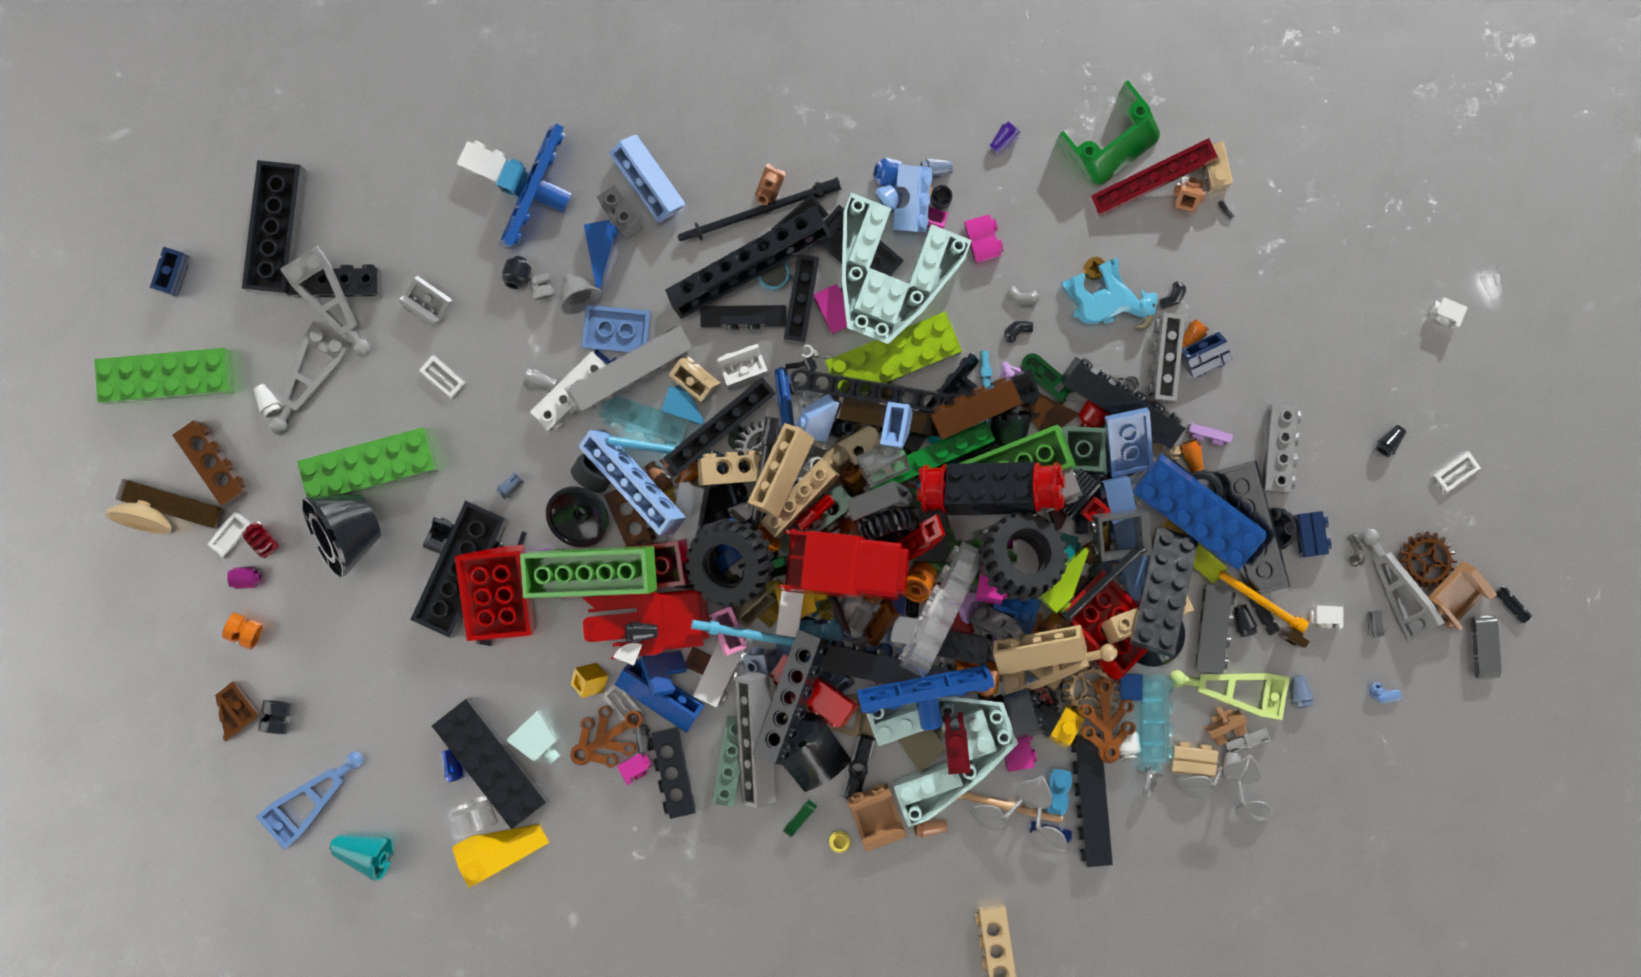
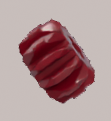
M258 521L248 525L242 532L246 543L261 558L271 556L279 548L274 536Z

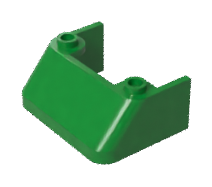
M1128 80L1123 84L1120 91L1131 104L1128 114L1134 123L1132 127L1102 150L1092 141L1083 142L1077 147L1064 131L1057 138L1058 143L1090 183L1096 186H1101L1155 145L1160 138V130L1149 105Z

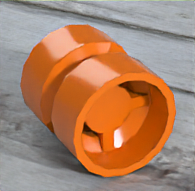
M919 561L911 566L907 576L906 598L914 602H923L929 597L937 579V571L933 565L928 562Z
M233 612L224 626L222 638L233 643L239 641L240 646L252 650L260 638L263 624L254 620L246 621V617Z

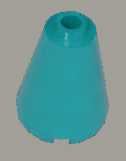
M338 835L332 839L329 849L332 856L369 879L376 881L381 880L390 867L391 862L387 860L389 854L393 855L394 843L391 839L383 837Z

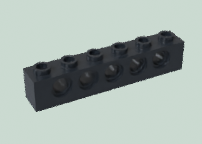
M797 631L754 749V756L775 765H785V762L788 761L791 755L790 748L798 736V726L806 714L805 707L808 699L813 694V685L816 678L820 675L821 663L828 653L830 640L808 631ZM808 652H810L811 657L810 660L807 662L806 655ZM802 672L803 679L801 682H799L798 677L799 674ZM793 693L795 694L794 703L791 702V696ZM785 714H787L788 721L786 724H784L783 721ZM779 735L780 743L777 745L776 737Z

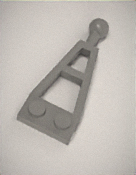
M318 245L280 269L291 286L340 335L347 334L353 343V352L357 356L363 357L369 353L370 345L366 340L360 339L353 329L357 325L333 268ZM324 269L336 296L323 305L301 284V282ZM338 303L347 321L345 325H342L328 311Z
M312 322L302 339L281 400L285 407L279 417L272 419L269 427L274 434L280 435L286 431V421L292 410L298 412L337 368L352 345L351 342ZM309 345L333 357V360L314 381L300 374ZM299 380L309 387L294 403L290 399L296 382Z
M1374 529L1366 530L1362 535V540L1364 544L1372 547L1378 557L1374 563L1396 617L1408 639L1412 641L1444 624L1445 622L1434 604L1391 552L1387 554L1384 552L1379 543V533ZM1387 564L1399 578L1398 581H1393ZM1405 585L1423 608V610L1408 617L1397 591V588Z

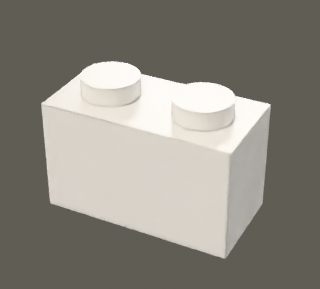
M475 140L474 143L467 141L457 162L459 168L496 184L505 160H508L505 158L506 154L496 149L493 152L485 149L486 145Z

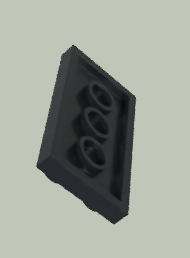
M838 205L825 220L832 236L817 244L842 264L844 208ZM880 240L870 268L892 276L904 260Z

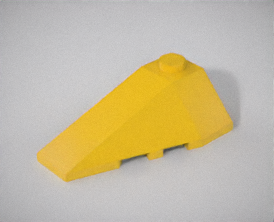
M540 824L513 828L512 830L508 829L474 835L452 846L458 869L470 888L545 846L549 841Z

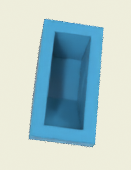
M676 384L675 388L670 386L661 411L702 426L705 422L692 395L680 385Z

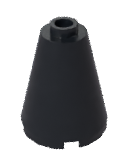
M1019 410V413H1005L1004 411L989 418L991 432L995 438L994 444L999 443L1002 447L1027 437L1032 413Z

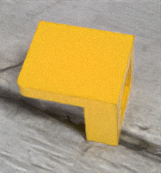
M597 663L576 667L571 686L582 698L604 692L608 675Z

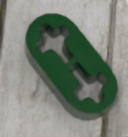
M808 799L782 831L791 838L813 813L817 805Z

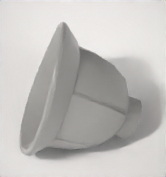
M568 274L563 279L560 310L565 314L582 312L586 310V305H594L601 299L602 291L599 288L593 287L586 279L574 274Z

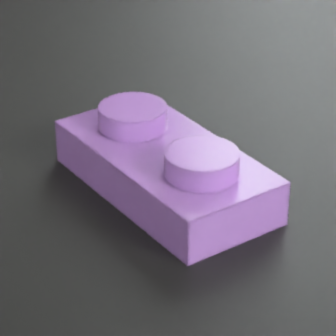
M1194 423L1188 424L1186 433L1191 434L1190 438L1203 441L1204 438L1212 440L1211 444L1224 447V444L1231 443L1233 434Z

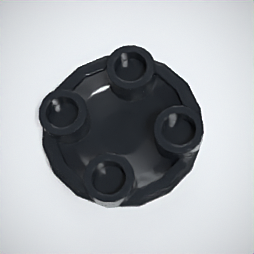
M1270 508L1281 550L1286 549L1293 544L1297 537V521L1285 509Z

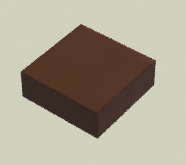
M692 647L685 662L688 669L703 675L712 655Z

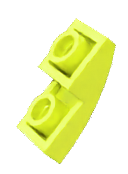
M1198 543L1193 567L1214 585L1220 579L1218 577L1219 572H1226L1228 568Z

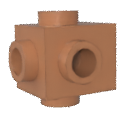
M1183 176L1180 183L1175 184L1173 195L1176 196L1175 207L1196 212L1199 202H1203L1206 193L1203 190V181L1195 177Z

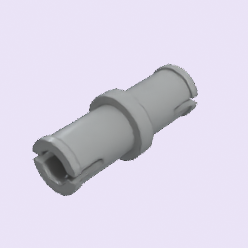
M1265 727L1264 729L1228 740L1225 746L1228 753H1234L1245 748L1248 750L1252 749V746L1271 741Z

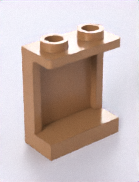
M1462 561L1428 598L1434 604L1440 616L1443 617L1444 625L1449 629L1454 627L1461 631L1463 627L1458 621L1479 599L1484 596L1492 600L1497 594L1477 568Z
M888 784L876 785L871 790L863 793L858 792L847 798L866 852L907 837Z

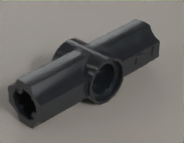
M858 733L841 792V797L846 800L853 794L862 791L876 739L871 735ZM861 764L864 766V769L856 771L853 765Z

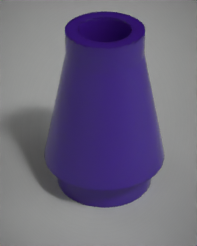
M1007 121L1005 125L1002 124L990 146L997 153H1000L1018 139V135L1021 132Z

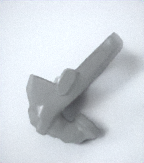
M1154 762L1144 763L1136 769L1140 774H1145V771L1149 770L1143 789V796L1146 799L1150 798L1154 786H1157V779L1164 777L1163 770Z

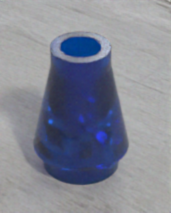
M449 749L442 751L443 776L447 779V783L464 778L463 772L465 771Z

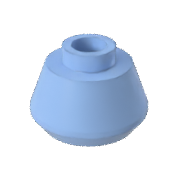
M886 185L879 187L875 193L882 205L891 208L890 212H894L895 208H898L902 202L900 197L903 194L897 186Z

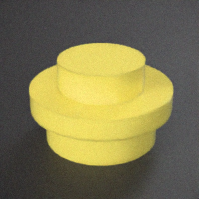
M836 831L829 838L830 848L837 853H843L850 847V837L844 831Z

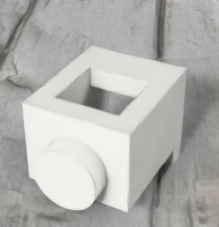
M1443 297L1438 301H1434L1430 313H1432L1431 316L1437 318V322L1444 325H1449L1450 323V329L1454 330L1460 327L1468 307Z
M1313 606V609L1309 612L1310 623L1319 624V628H1332V624H1334V628H1343V606Z

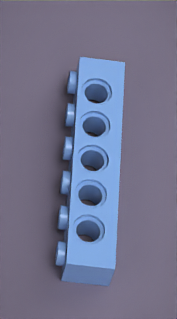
M605 429L589 430L578 447L658 535L674 534L685 520L684 514L621 446L606 444L607 436L611 435Z

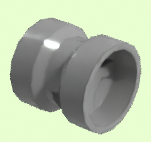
M540 274L529 278L530 286L534 289V300H543L555 295L554 289L550 286V274Z

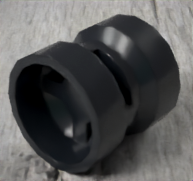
M939 185L933 189L930 202L935 209L944 210L949 207L953 196L950 188L945 185Z

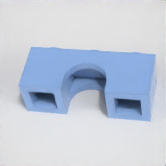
M898 165L897 187H905L909 191L910 200L906 207L895 208L893 230L926 233L932 167Z

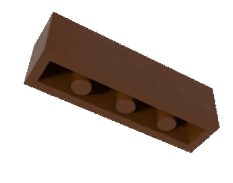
M1004 376L992 381L993 385L987 388L984 385L972 390L973 394L967 397L963 394L952 399L953 403L947 406L940 404L932 408L933 412L929 413V416L939 438L943 440L1022 404L1012 379H1005Z

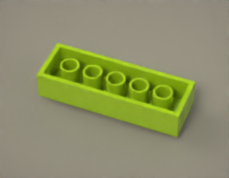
M945 311L906 327L889 344L874 340L825 361L829 373L891 383L961 354L962 349ZM846 380L838 383V390L840 392H845L849 388V383ZM863 384L859 388L860 395L870 392L868 384Z

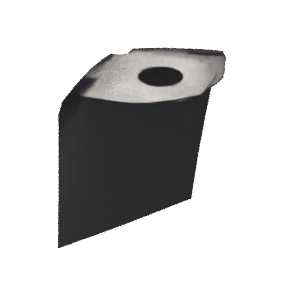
M806 712L804 718L800 721L798 736L790 748L791 755L783 767L802 790L807 792L836 777L849 764L851 758L826 722L820 716ZM788 717L783 720L784 724L787 723ZM779 735L776 737L777 745L780 743ZM806 741V745L800 748L799 743Z

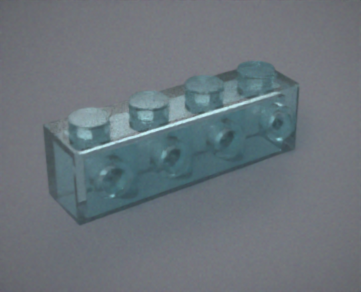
M617 395L603 403L599 418L603 419V424L615 427L618 424L624 426L623 431L632 434L638 431L644 433L643 437L656 441V438L665 440L664 445L677 446L684 441L690 425V421Z
M1143 675L1142 701H1140V762L1169 763V758H1173V746L1169 745V736H1173V724L1169 723V714H1173V702L1169 701V693L1173 692V680H1169V675Z

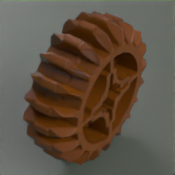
M1427 531L1424 532L1423 536L1421 533H1416L1415 538L1412 536L1408 537L1409 543H1402L1406 550L1398 551V554L1403 555V558L1397 560L1399 563H1403V568L1420 588L1423 586L1425 590H1430L1432 586L1433 589H1436L1445 580L1444 578L1450 575L1448 572H1453L1455 567L1451 566V563H1457V559H1451V555H1455L1456 551H1449L1448 549L1452 544L1446 543L1444 545L1446 538L1441 537L1438 539V533L1430 535V532ZM1429 543L1422 554L1413 553L1419 545ZM1437 549L1441 553L1442 561L1436 557ZM1427 557L1430 562L1435 564H1427V562L1420 558ZM1411 560L1417 563L1419 575L1414 571ZM1432 568L1440 569L1437 575L1430 579H1425Z

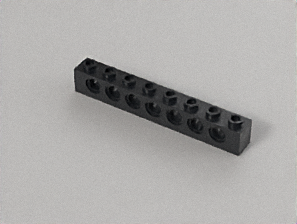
M815 205L689 277L665 289L672 308L683 319L832 236Z

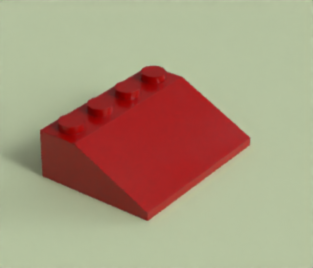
M525 545L503 546L455 556L467 641L531 636L535 631L536 625L532 598H523L520 554L526 553Z
M1104 570L1100 571L1070 601L1071 605L1065 610V612H1067L1107 573ZM1112 580L1072 618L1073 621L1070 624L1071 626L1081 625L1087 653L1097 651L1103 645L1109 644L1101 624L1111 617L1138 608V604ZM1131 637L1112 643L1117 649V657L1113 661L1094 660L1114 681L1125 676L1148 651L1130 644Z

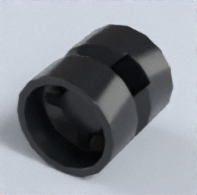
M263 700L261 712L264 714V717L260 718L258 731L272 734H287L289 722L286 720V717L290 716L292 704L282 701Z

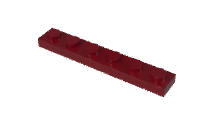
M1210 138L1091 195V198L1099 215L1103 216L1218 160L1219 157Z

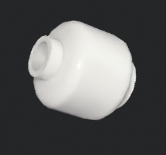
M1137 732L1127 735L1119 746L1120 761L1134 760L1141 753L1140 738Z

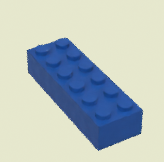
M1160 453L1134 486L1133 493L1238 571L1266 538V531L1162 453Z

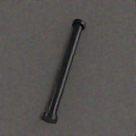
M1139 541L1135 543L1136 546L1067 612L1061 613L1069 623L1073 621L1072 618L1135 558L1142 552L1145 553L1147 551Z

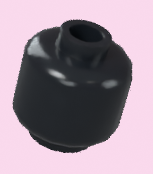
M514 256V258H509L505 261L501 274V279L504 281L505 286L519 290L528 284L532 268L524 257Z

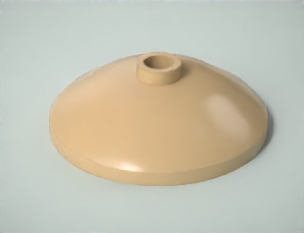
M138 500L137 503H121L109 507L105 512V516L108 519L132 529L155 534H169L172 529L169 521L159 511L151 508L150 503Z

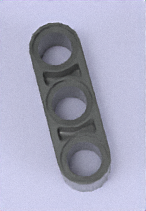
M1495 615L1473 616L1471 618V635L1475 677L1477 679L1500 678L1501 655L1497 617Z

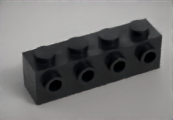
M364 264L362 268H354L353 265H340V268L333 269L345 297H382V274L380 269L375 268V265ZM324 269L301 282L315 298L336 297ZM291 286V296L295 298H303Z

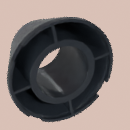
M360 494L308 496L301 500L306 525L310 534L315 535L320 545L317 549L322 558L337 577L346 576L381 537L380 527L372 508Z

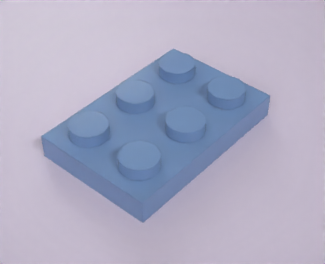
M586 305L582 348L625 353L634 350L648 342L651 311Z
M1142 408L1105 416L1109 471L1112 478L1148 470L1153 464L1149 409Z

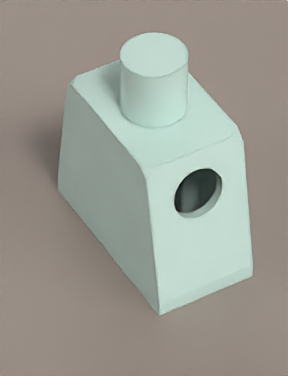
M540 710L536 711L507 739L511 745L533 761L543 756L552 764L560 756L552 747L559 739Z

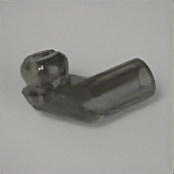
M1354 533L1347 540L1354 549V555L1350 556L1349 561L1353 567H1357L1365 562L1366 548L1358 535Z

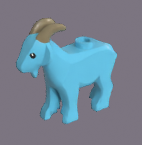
M1117 257L1098 266L1104 278L1106 288L1090 294L1084 288V273L1062 282L1069 296L1076 301L1079 307L1073 313L1074 319L1077 317L1085 324H1097L1103 321L1105 325L1116 320L1115 315L1121 312H1128L1144 319L1142 324L1135 326L1137 330L1146 329L1153 321L1156 312L1157 294L1155 292L1146 293L1142 289L1141 294L1143 298L1139 301L1133 292L1122 282L1118 272L1119 261Z

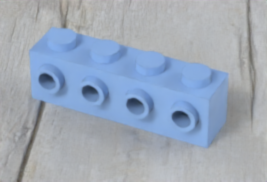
M637 135L619 141L609 152L658 223L674 216L685 205L680 195Z

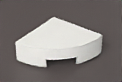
M626 644L619 648L613 657L635 665L642 644Z

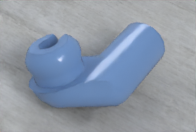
M1379 682L1373 683L1370 687L1371 695L1380 703L1402 700L1400 690L1387 691Z

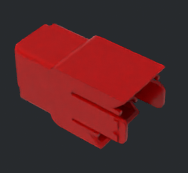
M792 528L791 530H785V535L791 537L785 585H779V589L789 593L798 592L860 599V596L898 600L899 596L905 597L910 552L908 549H904L902 543L865 540L864 537L817 531L801 532Z
M694 589L662 593L653 591L648 594L583 597L582 599L594 608L588 609V613L637 608V612L585 618L583 620L584 639L587 642L625 639V623L634 621L657 624L658 628L657 638L635 642L642 644L638 656L656 655L670 649L704 646V639H709L710 634H708V631L692 629L691 623L692 620L708 622L706 600L701 597L702 593L700 591L696 593ZM631 641L613 643V647L620 646L619 648L626 644H630Z

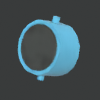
M785 262L758 276L761 286L769 291H779L788 284L789 279H793V275H790L789 268Z

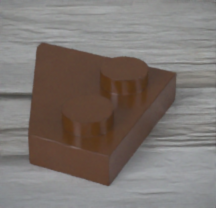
M1043 394L1034 404L1020 405L1023 411L1032 413L1031 421L1039 432L1055 425H1059L1062 428L1078 416V412Z
M232 681L215 695L225 742L229 741L261 716L235 681Z

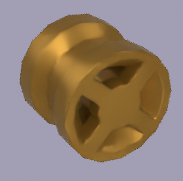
M1100 257L1088 259L1083 267L1085 277L1092 281L1100 279L1102 274L1097 266L1105 263V261Z

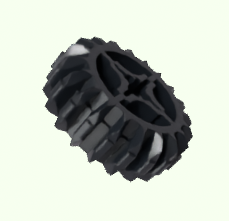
M905 507L894 510L890 509L889 511L876 514L860 526L861 537H864L865 540L896 543L919 529V521L912 509Z

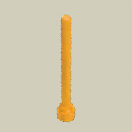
M1219 572L1218 577L1287 622L1291 629L1295 628L1302 633L1305 632L1309 621L1301 616L1293 617L1227 572Z

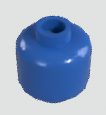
M883 158L875 164L873 177L879 185L897 186L898 165H903V163L898 160Z

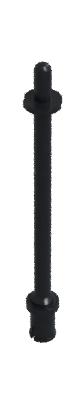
M835 177L819 183V181L815 182L811 189L700 227L695 222L696 228L678 234L677 239L682 242L699 236L700 241H702L703 234L805 200L811 194L817 198L819 197V199L824 198L826 194L842 190L839 179Z
M765 416L763 436H760L763 450L758 479L771 453L772 446L775 445L777 440L776 432L779 418ZM753 507L751 518L754 531L759 529L761 511ZM745 562L744 564L738 565L739 569H743L741 581L744 579L745 576Z

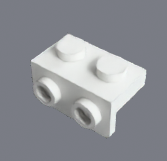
M758 344L746 346L742 350L727 353L717 359L728 390L769 375Z

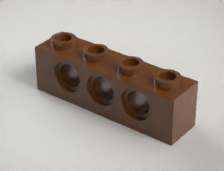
M193 420L172 436L220 506L227 507L247 493L245 489L247 484L240 475L236 476L232 470L234 469L232 462L227 457H223L220 452L222 448L216 440L212 441L208 435L210 433L208 427L203 422L200 423ZM202 439L204 446L198 451L196 449V442ZM211 457L216 459V464L213 468L208 466V460ZM226 474L228 477V483L225 486H222L220 483V478L222 475Z
M617 489L604 494L626 546L640 545L644 542L654 543V539L657 538L653 528L647 527L645 519L634 507L631 514L624 515L622 513V506L629 502ZM633 523L641 525L642 529L638 535H633L630 531Z

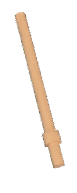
M969 791L956 799L960 800L961 798L985 805H993L1005 810H1010L1016 804ZM1020 805L1014 811L1037 817V808L1031 809L1025 805ZM1041 810V819L1062 823L1063 815Z

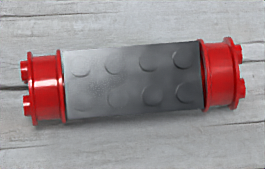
M1039 462L943 464L942 468H930L929 465H924L923 468L919 469L921 488L917 490L918 501H922V510L925 513H930L931 510H943L944 513L949 515H1000L1019 511L1022 514L1025 511L1037 514V512L1041 511V508H1054L1055 511L1064 508L1065 501L1064 495H1062V488H1065L1066 480L1065 475H1062V465H1059L1058 462H1055L1053 466H1041Z

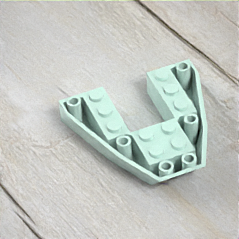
M850 193L844 209L842 286L847 328L889 344L926 309L963 263L972 240L931 225L926 230L908 283L870 268L891 208Z
M959 697L938 698L943 732L946 729L944 713H949L951 716L950 727L955 729L959 728L958 712H963L971 773L949 775L948 763L945 762L925 769L921 773L916 772L894 780L893 787L908 827L930 820L984 779L1018 744L1004 703ZM916 702L901 705L898 709L884 708L879 709L877 713H866L878 746L924 731L920 727Z

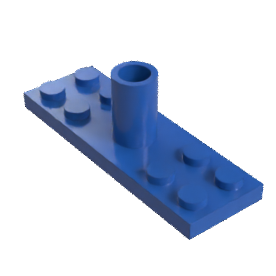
M556 123L549 127L499 245L505 248L512 247L514 244L517 245L522 234L519 232L520 227L523 224L525 225L529 219L530 213L527 211L533 199L560 212L564 211L571 193L542 180L548 165H552L556 153L553 152L557 145L560 146L565 134L562 133L563 126Z
M982 665L857 690V695L862 713L866 712L868 714L877 713L879 709L884 708L898 709L901 705L916 702L921 729L933 730L943 725L938 698L951 695L957 697L964 696L967 692L971 691L985 692L995 686L988 666Z

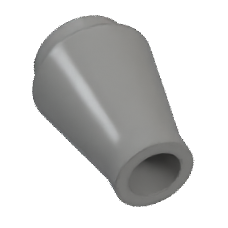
M528 369L523 386H527V389L550 392L554 389L556 380L551 379L536 369Z

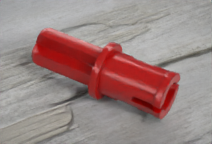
M826 494L814 506L810 505L809 509L795 521L798 527L806 531L816 520L822 519L821 515L834 504V499L829 494Z

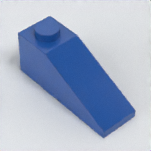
M610 220L584 224L595 285L600 290H603L613 254L614 238L618 237L616 226L611 225Z

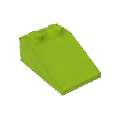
M1081 548L1065 563L1067 568L1065 573L1061 575V580L1046 593L1038 597L1052 613H1063L1071 605L1069 600L1074 595L1089 550L1087 548Z

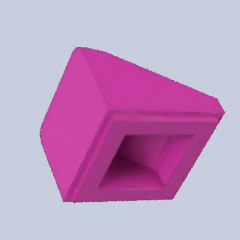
M928 207L927 229L931 225L944 229L948 212Z

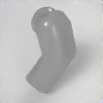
M1014 286L1006 293L1020 307L1033 306L1039 300V294L1036 291L1021 294Z

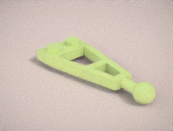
M1176 670L1170 674L1169 682L1176 688L1184 685L1198 687L1197 691L1258 716L1282 720L1290 677L1269 673L1200 674V678L1186 676L1180 670ZM1207 680H1228L1226 694L1222 695L1207 689ZM1236 680H1265L1261 709L1233 699Z

